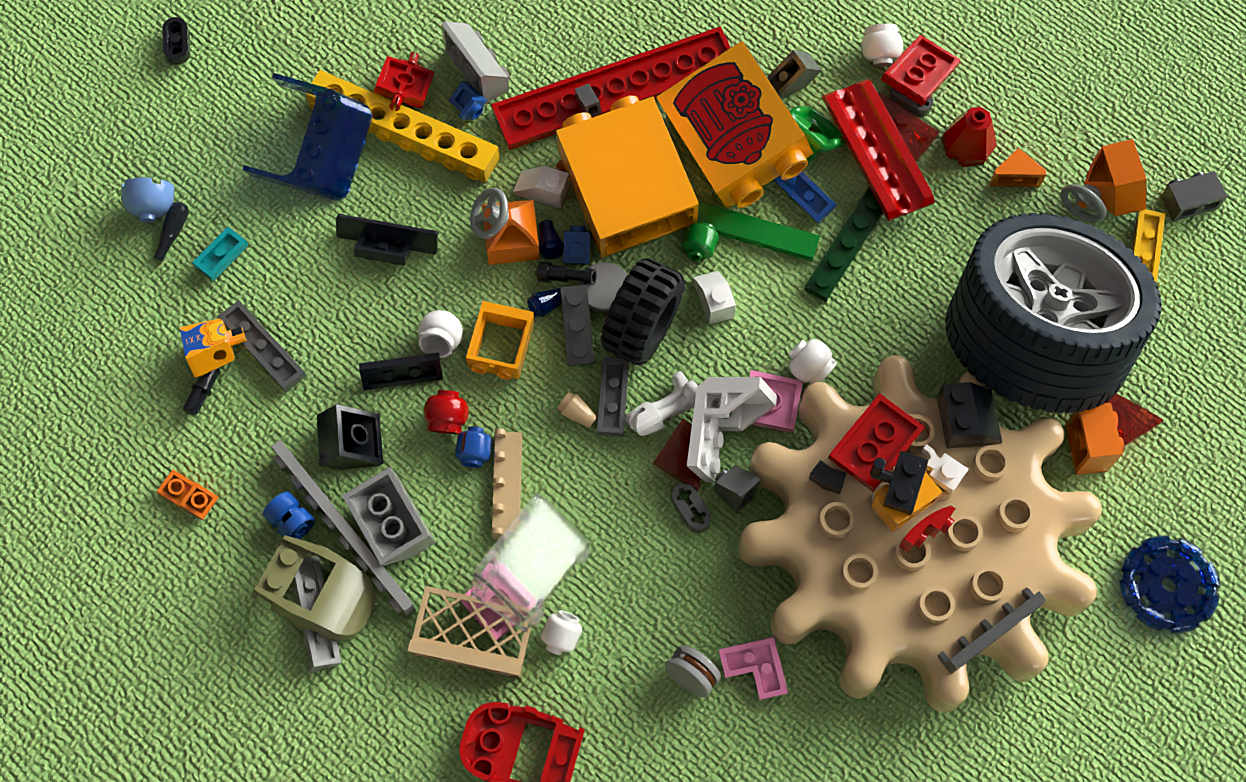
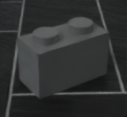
M1215 171L1209 173L1199 172L1184 180L1180 178L1172 180L1167 184L1161 195L1173 222L1219 209L1228 197Z

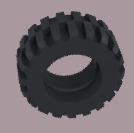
M650 258L639 260L636 266L632 267L628 276L625 277L605 318L600 338L603 348L635 365L646 364L654 352L657 351L677 313L678 306L682 300V294L685 290L684 285L686 284L683 275Z

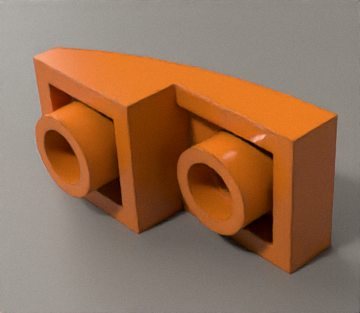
M172 469L157 490V494L201 520H204L219 499L217 495L197 482H192L174 469Z

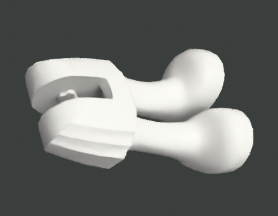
M681 371L676 372L672 376L674 390L659 401L653 403L644 402L626 415L625 421L627 425L641 436L663 429V421L694 409L698 385L693 380L688 381Z

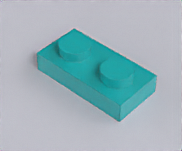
M227 226L192 264L214 282L249 244L247 240Z

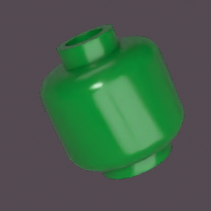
M698 221L688 226L682 241V248L687 253V256L694 261L709 259L714 254L719 235L712 224Z

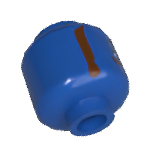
M468 427V431L458 434L455 457L461 461L460 464L462 466L481 468L482 464L487 463L490 459L492 438L484 433L483 428Z

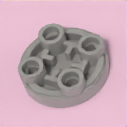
M601 262L590 266L591 269L596 270L597 279L594 285L587 286L589 309L607 315L618 289L622 286L625 277L628 275L618 265ZM579 281L578 285H584V282Z

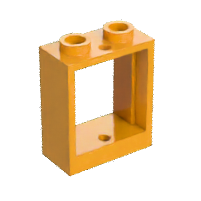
M482 301L466 356L468 368L479 374L493 373L506 380H511L512 378L519 379L535 324L534 312ZM488 322L523 330L514 365L478 357Z

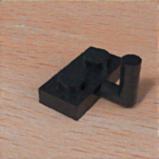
M900 451L894 472L884 470L886 463L883 458H876L869 471L870 476L890 484L883 504L884 507L908 515L913 513L928 459Z

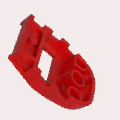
M502 702L485 703L477 707L470 714L460 742L459 754L464 767L478 778L488 782H521L510 779L527 723L554 730L540 782H571L585 729L579 727V730L564 724L562 719L553 715L550 716L538 711L537 708L527 705L519 707Z

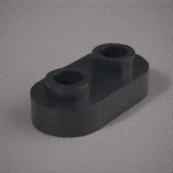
M172 17L166 20L162 27L163 52L170 63L177 65L186 62L190 57V35L185 20L179 17Z

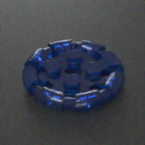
M1163 535L1141 541L1139 547H1133L1123 560L1120 569L1123 575L1119 583L1123 599L1127 607L1131 606L1137 614L1135 617L1155 630L1161 631L1165 629L1170 630L1171 633L1193 631L1199 628V623L1208 621L1218 606L1220 597L1217 596V589L1221 586L1212 561L1208 562L1202 555L1204 551L1185 539L1178 538L1174 540L1170 539L1169 536ZM1174 550L1175 558L1167 557V551ZM1147 554L1153 560L1149 565L1144 560V556ZM1194 561L1200 570L1195 572V568L1189 563ZM1134 575L1140 576V583L1134 581ZM1164 578L1171 579L1174 582L1175 591H1168L1163 587L1162 581ZM1198 587L1206 588L1204 595L1198 594ZM1144 595L1151 603L1147 608L1139 600ZM1190 606L1195 613L1189 614L1185 608ZM1163 612L1171 613V618H1164Z

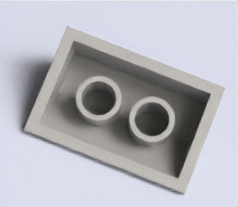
M449 21L441 23L445 52L467 82L487 100L486 103L509 91L508 80L510 75L504 66H499L492 49L485 47L481 34L477 30L474 32L467 23Z
M391 467L342 495L381 566L412 558L436 543L401 480Z

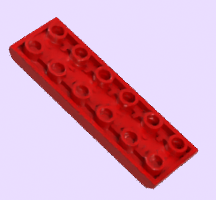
M866 79L822 96L826 107L888 221L935 203L934 195L870 80Z

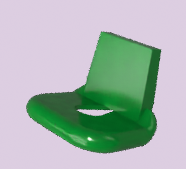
M798 106L789 111L806 136L814 153L806 158L808 161L807 167L820 152H827L846 145L839 129L817 110L809 106ZM813 126L822 133L810 132L808 129Z

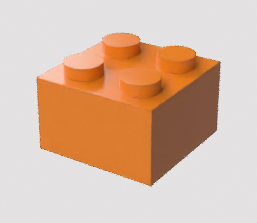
M1104 403L1090 410L1075 411L1065 423L1075 475L1107 472L1122 456L1124 442L1122 437L1118 435V416L1113 411L1111 403Z

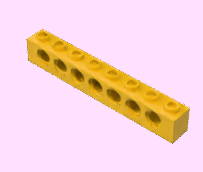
M319 70L305 92L308 105L315 112H324L331 115L338 122H347L361 132H370L384 142H393L405 151L416 152L424 159L439 162L451 171L457 170L474 181L480 180L486 183L500 159L498 146L403 105L400 106L398 111H395V104L394 109L391 110L389 105L392 100L322 70ZM422 136H427L426 139H419ZM443 146H450V148L442 149ZM468 155L473 156L472 158H469V159L464 158L465 156H468Z

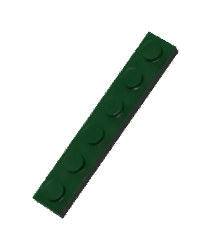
M870 187L805 285V291L824 302L828 301L884 214Z

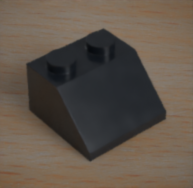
M972 382L942 385L937 395V402L946 449L1002 443L992 390Z
M336 404L317 414L320 466L346 470L383 464L379 413Z

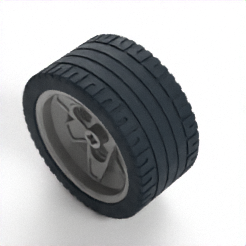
M1024 213L1018 216H1009L993 223L978 238L946 312L945 329L947 338L950 341L949 344L952 350H955L954 354L957 359H960L963 367H966L967 371L976 377V380L984 383L985 387L996 391V394L999 396H1005L1009 401H1016L1019 405L1030 406L1031 409L1035 410L1042 409L1045 412L1063 413L1065 411L1066 413H1074L1075 411L1090 410L1103 405L1104 402H1108L1117 394L1154 331L1162 310L1158 285L1154 281V277L1149 272L1148 267L1142 263L1138 256L1134 255L1130 248H1126L1124 243L1115 240L1116 238L1110 234L1107 235L1105 231L1094 228L1093 225L1088 223L1086 225L1083 221L1077 219L1072 220L1070 217H1060V215H1049L1048 213H1029L1028 215Z

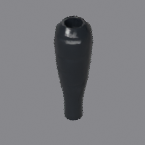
M176 201L166 213L159 239L160 242L154 259L161 262L164 261L170 246L176 240L188 218L189 209L186 204Z

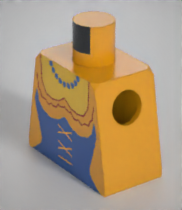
M222 319L180 327L185 357L195 378L232 362L235 359L232 346L247 341L242 327L227 331Z

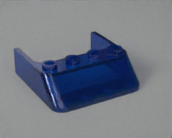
M273 73L272 79L280 86L315 95L316 97L297 162L293 171L287 175H277L243 165L242 170L252 177L337 201L344 199L349 193L372 121L371 109L366 104L333 89Z

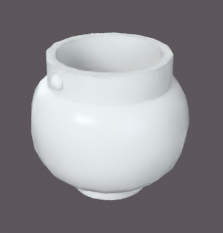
M875 24L866 27L863 31L865 36L861 42L862 54L867 61L873 62V66H890L893 64V60L898 59L902 54L903 40L898 33L899 28H897V25Z
M432 311L423 317L418 326L419 347L425 354L439 352L440 358H445L452 354V351L457 348L462 340V325L459 319L448 311Z
M802 339L789 353V356L792 358L789 362V369L799 381L804 383L822 382L837 364V361L832 358V352L828 346L817 339H811L808 342Z

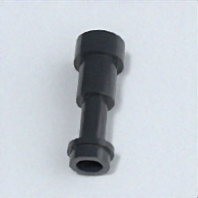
M541 261L537 268V279L539 282L544 283L576 280L583 281L584 285L589 286L596 283L597 272L590 267H587L585 271L571 270L567 266H557L552 262Z

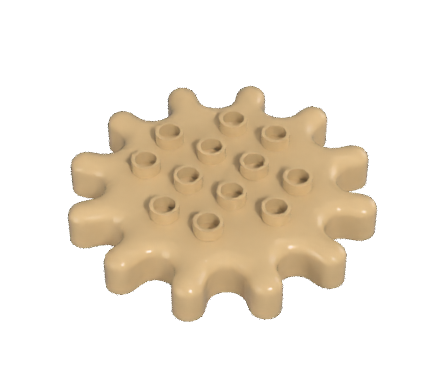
M892 355L882 360L873 379L874 396L876 398L879 393L925 426L923 432L906 451L907 453L929 460L928 456L922 453L923 448L927 444L935 451L939 458L946 453L969 469L953 493L950 494L938 486L942 491L939 499L895 532H892L871 506L876 497L874 495L875 492L886 484L890 485L889 483L882 481L873 493L846 472L841 493L838 494L822 489L809 479L810 473L820 460L833 469L845 472L829 460L828 456L869 406L848 404L829 384L816 382L810 384L804 390L799 405V416L811 431L814 443L807 449L793 450L777 443L767 442L759 445L753 452L749 472L761 479L759 486L779 495L785 510L784 514L777 519L758 521L746 526L740 536L738 553L740 558L750 566H781L792 575L795 581L796 591L776 608L770 623L771 632L779 642L795 644L816 630H828L841 638L847 653L840 672L839 683L845 694L856 699L865 698L876 688L887 666L896 663L907 664L915 668L920 674L928 704L938 712L947 713L954 711L966 700L969 694L967 663L951 675L937 655L943 651L951 659L963 650L957 639L964 636L969 643H972L985 633L980 626L982 620L986 619L993 627L1007 616L1002 609V605L1008 602L1015 610L1027 600L1021 593L1023 589L1029 588L1034 595L1040 591L1047 601L1039 608L1050 609L1069 617L1081 614L1094 602L1097 587L1093 579L1063 562L1058 553L1057 542L1058 539L1085 534L1099 520L1102 514V505L1099 499L1090 492H1061L1052 488L1045 481L1041 465L1051 458L1062 444L1064 438V430L1061 424L1054 418L1040 417L1020 430H1009L999 425L1002 437L1001 444L946 449L937 399L924 395L917 388L913 368L907 359L902 356ZM968 371L962 375L958 382H972L985 387L984 383H980ZM925 470L928 475L931 473L929 470ZM950 505L956 508L951 516L955 521L945 534L939 531L935 538L929 535L919 549L913 546L909 553L899 547L908 532L925 517ZM1031 614L978 654L993 658L1008 676L1019 682H1028L1034 679L1047 667L1049 660L1045 645L1031 627Z

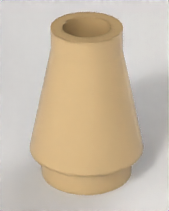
M568 392L557 407L562 412V416L580 423L588 429L598 417L577 393L574 395Z

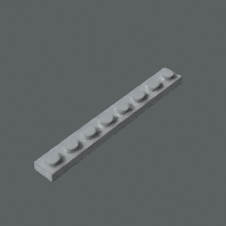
M279 440L271 447L276 454L272 457L281 470L285 468L289 470L292 475L288 478L297 490L301 488L305 490L308 495L304 498L315 511L319 508L324 516L321 519L331 531L335 528L341 536L337 539L346 551L352 549L357 557L354 560L363 572L369 570L374 578L371 581L379 592L382 593L385 590L389 594L391 599L388 602L395 612L399 614L402 611L407 618L416 611L414 604L385 568L380 565L377 558L283 442Z

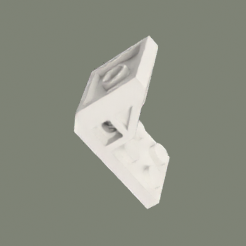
M708 377L697 387L687 467L704 482H716V474L720 471V459L718 457L719 449L723 446L724 442L722 431H743L776 406L777 395L761 377Z

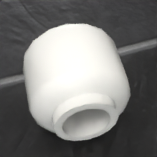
M562 610L548 617L541 633V639L547 644L546 649L549 652L561 655L562 652H571L575 649L582 633V626L578 623L579 618Z

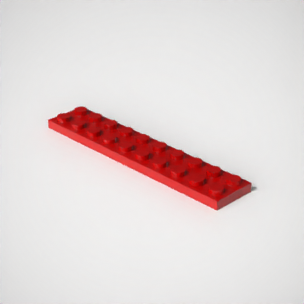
M721 26L493 103L491 104V109L508 149L511 150L556 134V130L562 129V124L567 118L583 113L575 98L576 88L590 84L594 94L600 101L601 114L610 112V107L614 102L627 96H636L639 101L654 97L656 100L658 95L730 49L731 46Z

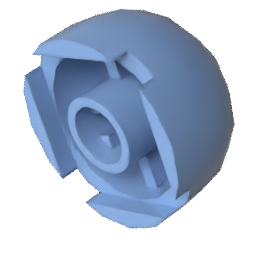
M132 178L125 180L124 184L121 183V201L124 208L132 216L139 217L141 222H154L155 218L164 216L173 204L174 186L168 181L161 180V183L157 184L152 183V178Z

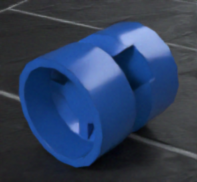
M288 491L279 494L271 500L262 513L263 517L272 527H278L277 532L282 538L286 535L302 539L312 529L316 521L305 508H300L299 501Z

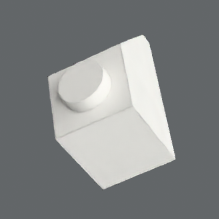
M547 166L523 170L513 190V195L561 209L569 190V173Z
M718 271L693 277L708 324L711 325L734 318L736 304L725 278Z

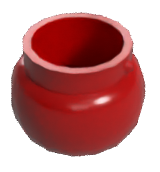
M438 390L437 395H432L426 400L423 414L427 422V431L457 435L462 432V426L468 420L469 407L465 399L459 397V392Z

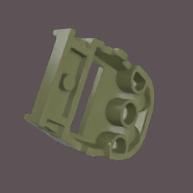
M284 535L251 595L255 599L260 596L272 605L270 610L294 622L295 627L303 631L305 629L315 631L321 637L334 641H345L358 635L365 626L375 604L373 584L363 571L327 547ZM307 554L316 555L335 565L311 611L283 598Z

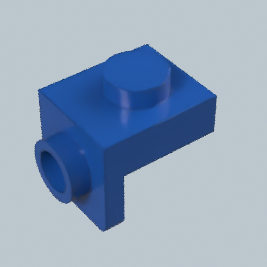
M462 81L448 100L461 112L459 117L462 120L478 118L482 114L483 106L487 102L467 81Z
M570 225V230L564 231L563 262L589 264L591 231H585L586 226Z

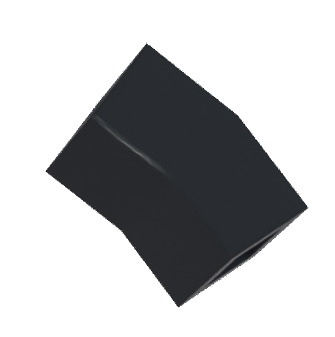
M820 460L811 471L809 479L822 489L840 494L846 472L833 469Z

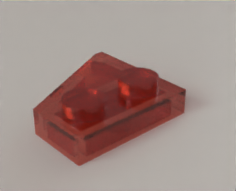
M1116 394L1108 402H1104L1111 403L1113 411L1117 413V431L1119 437L1123 439L1124 447L1156 428L1164 421L1161 417L1119 394Z

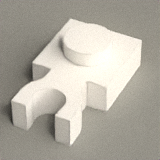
M926 444L922 453L929 458L926 470L931 472L929 474L930 478L935 484L952 494L969 469L946 453L939 458L935 451Z

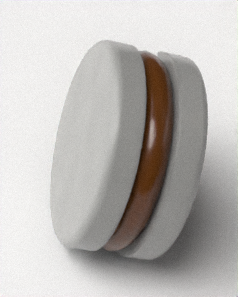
M679 646L675 650L674 655L665 664V668L671 678L682 688L698 697H707L711 693L712 688L721 679V674L717 667L706 656L689 646Z

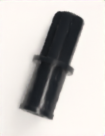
M218 368L199 376L197 382L191 385L192 391L183 406V410L189 415H197L206 398L211 396V389L221 373Z

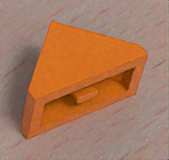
M1018 148L995 169L990 180V186L1040 187L1046 177V170Z

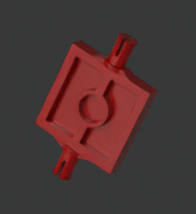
M411 52L408 60H399L387 56L373 93L391 98L392 101L389 105L391 110L394 109L395 104V111L400 109L402 103L420 109L424 105L435 71L423 68L417 64L420 58L418 53L414 57L415 52Z

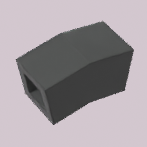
M590 84L576 88L575 98L582 112L589 113L591 117L601 114L600 101L594 94Z

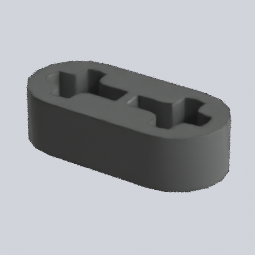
M890 86L889 97L894 103L917 117H924L930 113L933 106L932 96L925 102V105L919 107L916 102L902 93H897V90Z
M687 483L677 485L672 491L671 501L690 531L694 533L706 531L711 522L709 510L691 485ZM679 492H682L684 495L690 494L688 498L690 506L683 499L678 500ZM693 510L697 516H704L702 525L698 522H692L694 519Z

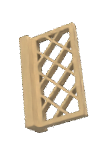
M425 586L413 637L409 642L407 651L411 655L521 679L535 610ZM430 594L442 596L447 604L434 614H432L428 607ZM447 598H452V599H456V600H454L453 602L449 603V601L447 600ZM461 601L469 602L474 612L460 620L452 607ZM474 603H475V604H480V605H483V606L480 607L479 609H477V608L475 607ZM489 607L497 608L502 618L487 626L480 613ZM450 609L457 623L443 631L435 618ZM501 609L507 610V611H511V612H509L508 614L504 615V613L502 612ZM427 610L430 616L424 619ZM516 613L528 615L526 626L517 632L514 631L507 620ZM477 615L485 628L470 637L463 623ZM433 620L440 633L431 639L420 637L422 626ZM505 621L512 635L498 643L490 629ZM460 626L468 639L459 645L451 644L446 634ZM488 632L495 646L487 651L478 650L473 640ZM524 632L523 639L521 642L518 635ZM441 637H443V638L445 639L446 643H445V642L436 641V640H438V639H440ZM515 638L520 645L518 658L506 656L501 646ZM471 643L474 649L464 646ZM498 649L502 655L492 652Z

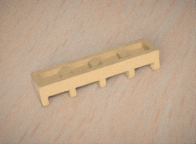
M502 428L495 429L492 539H520L522 432H506Z

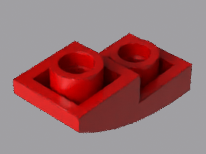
M950 505L925 517L908 532L899 547L909 553L913 546L919 549L929 535L935 538L939 531L945 534L955 521L951 516L956 508Z

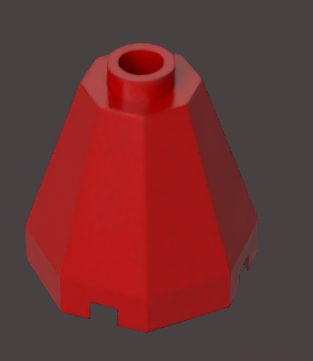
M982 107L970 108L952 121L942 136L945 154L951 160L955 158L958 160V164L963 167L983 165L997 146L989 111Z

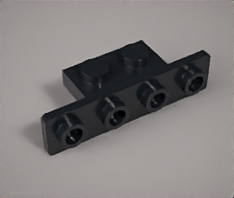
M338 214L336 217V236L357 241L354 247V257L405 266L411 250L434 255L438 251L437 231Z

